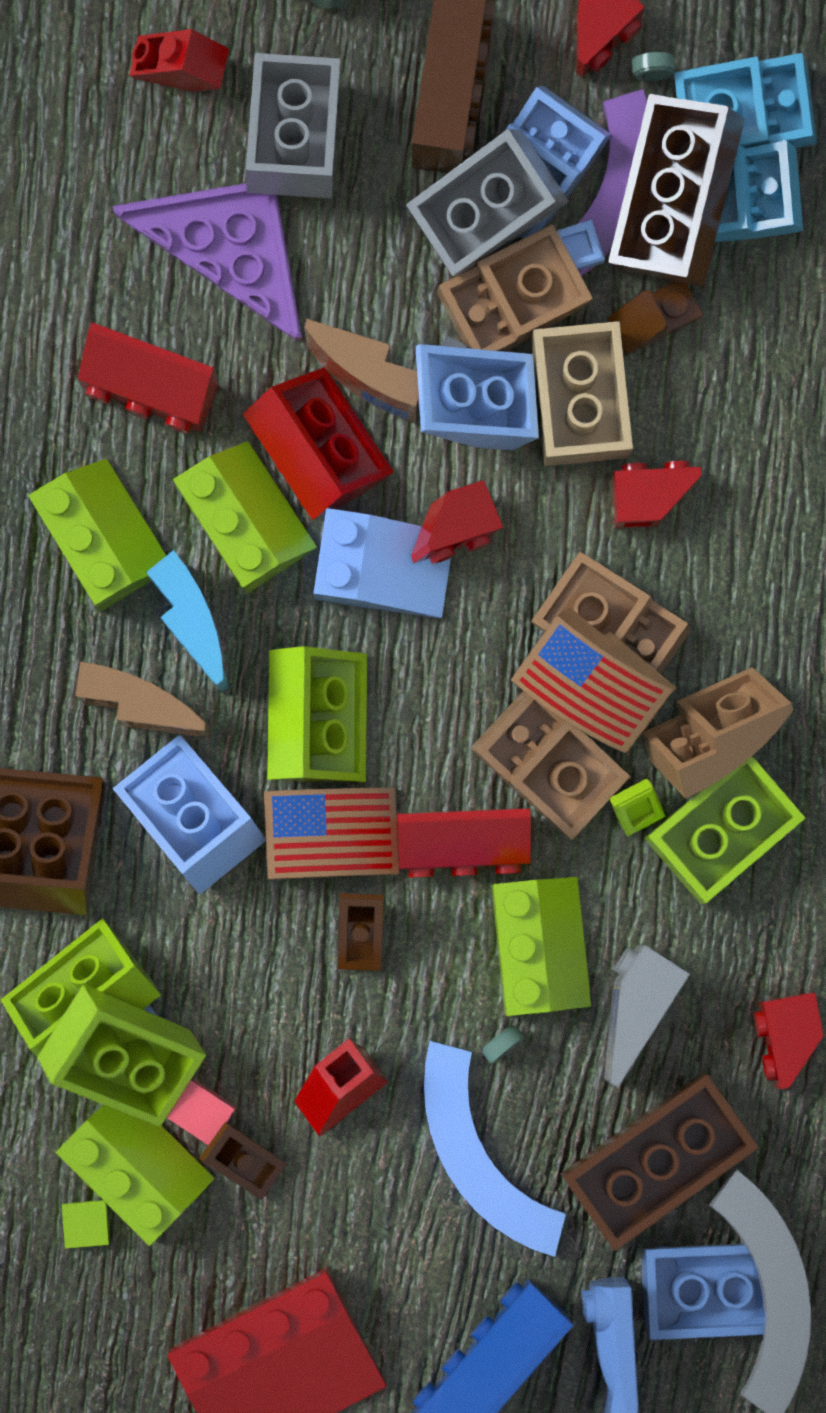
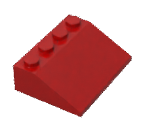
M328 1267L171 1347L167 1354L187 1397L197 1413H337L387 1387Z

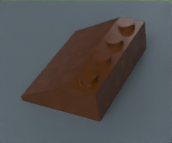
M0 768V907L87 915L94 875L104 784L102 777Z

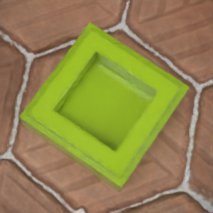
M647 778L609 798L621 828L627 837L666 817L655 790Z
M103 1200L62 1204L65 1249L110 1244L108 1207Z

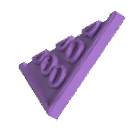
M245 183L113 206L114 214L117 218L295 341L302 340L277 195L247 193V185Z

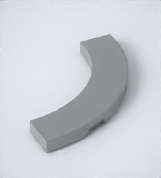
M734 1169L709 1206L732 1226L749 1250L759 1273L758 1277L765 1312V1331L757 1360L740 1394L765 1413H785L798 1387L807 1359L811 1329L808 1282L798 1248L784 1220L756 1185L738 1170Z

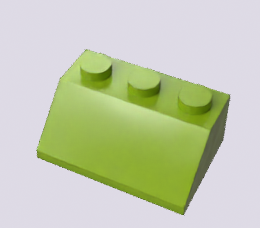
M248 441L205 458L173 479L178 491L245 594L317 549V546Z
M107 458L66 472L28 495L84 589L100 612L151 582L152 580L148 576L147 571L166 557V554Z
M306 646L269 650L267 780L366 782L367 654Z
M578 877L493 884L491 888L505 1016L591 1007Z
M103 918L1 999L2 1004L29 1049L36 1056L41 1052L82 985L91 987L143 1010L161 996L148 974Z
M102 1105L55 1152L149 1247L215 1179L163 1125L158 1127L106 1105Z

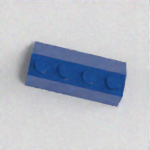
M530 1279L523 1286L516 1282L501 1298L500 1303L504 1307L496 1317L492 1319L487 1315L473 1330L471 1336L475 1341L464 1353L457 1349L444 1363L441 1369L446 1374L435 1386L428 1382L412 1401L416 1408L412 1413H497L571 1329L573 1324L569 1315Z

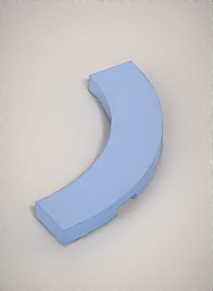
M429 1041L424 1076L425 1109L437 1154L448 1176L466 1201L493 1227L533 1250L555 1257L566 1213L533 1200L511 1184L495 1167L485 1152L472 1121L468 1098V1073L472 1052Z

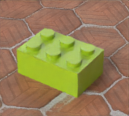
M751 756L730 774L694 795L644 839L701 905L710 901L801 823L805 817L754 757Z
M82 985L37 1058L51 1084L161 1127L203 1062L206 1054L190 1029L91 987Z

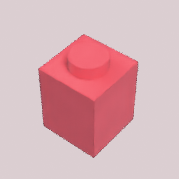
M192 1079L167 1118L209 1145L224 1122L229 1121L237 1107L196 1079Z

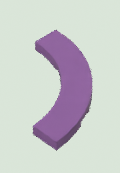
M644 89L604 101L602 105L607 122V130L612 134L609 138L607 169L595 200L578 224L592 220L604 258L611 252L646 109L647 100ZM595 266L580 270L581 277L583 278Z

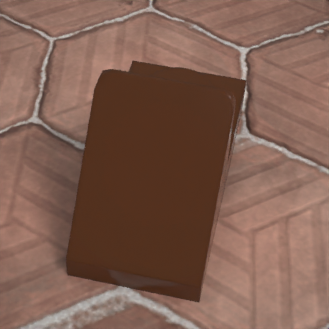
M673 282L653 293L649 289L642 292L607 317V321L620 322L622 350L628 356L701 319L703 314L687 284Z
M340 893L338 969L381 971L384 895Z
M224 1122L199 1158L202 1162L260 1200L265 1197L287 1165L279 1157L227 1122Z

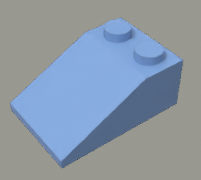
M425 344L416 346L421 432L475 448L514 450L539 438L533 354Z
M326 508L314 598L324 602L442 619L451 558L434 565L431 564L430 559L414 564L411 553L422 526L369 514Z
M180 734L113 788L199 895L266 841L265 836L251 817Z

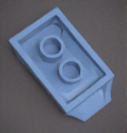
M745 1244L643 1248L642 1291L647 1338L650 1340L764 1334L765 1312L758 1277L759 1273Z
M608 1277L590 1281V1290H582L583 1317H586V1323L593 1324L597 1357L608 1387L604 1413H638L631 1286L624 1277Z

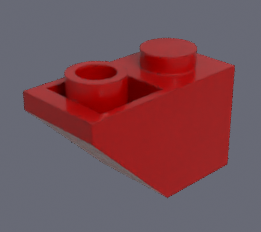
M638 0L578 1L576 12V73L581 78L591 69L595 73L600 71L612 58L613 53L611 50L621 40L625 44L630 42L642 29L643 25L640 22L645 7Z
M193 29L138 36L137 44L132 52L133 61L129 76L134 79L191 92L217 90L221 87L230 49Z
M689 461L666 462L663 469H647L646 463L621 465V471H614L612 476L614 529L657 527L701 477V467H690Z
M484 480L448 491L430 505L411 553L414 564L430 559L432 565L438 564L456 555L454 550L466 547L467 552L470 553L492 543L490 537L501 530L503 525Z
M813 992L759 1001V1011L753 1012L758 1038L765 1037L768 1051L767 1055H762L765 1078L767 1081L773 1080L775 1088L785 1089L791 1086L824 1036L816 995Z
M349 1038L314 1066L294 1102L317 1135L321 1137L386 1085L388 1081L366 1050Z

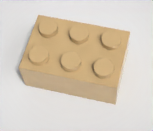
M620 322L534 329L531 346L544 466L629 458L633 450Z

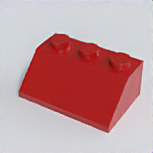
M91 322L78 374V381L81 387L86 389L85 395L104 404H109L110 399L126 404L125 410L140 418L149 419L150 414L166 419L165 426L180 433L189 434L190 429L202 432L219 388L213 367Z
M325 367L272 386L243 413L254 434L259 438L276 464L277 469L282 473L312 521L326 515V508L340 509L394 473Z
M530 809L397 814L399 870H408V878L434 877V869L451 868L452 876L478 875V867L495 866V874L521 873V865H529L531 863Z

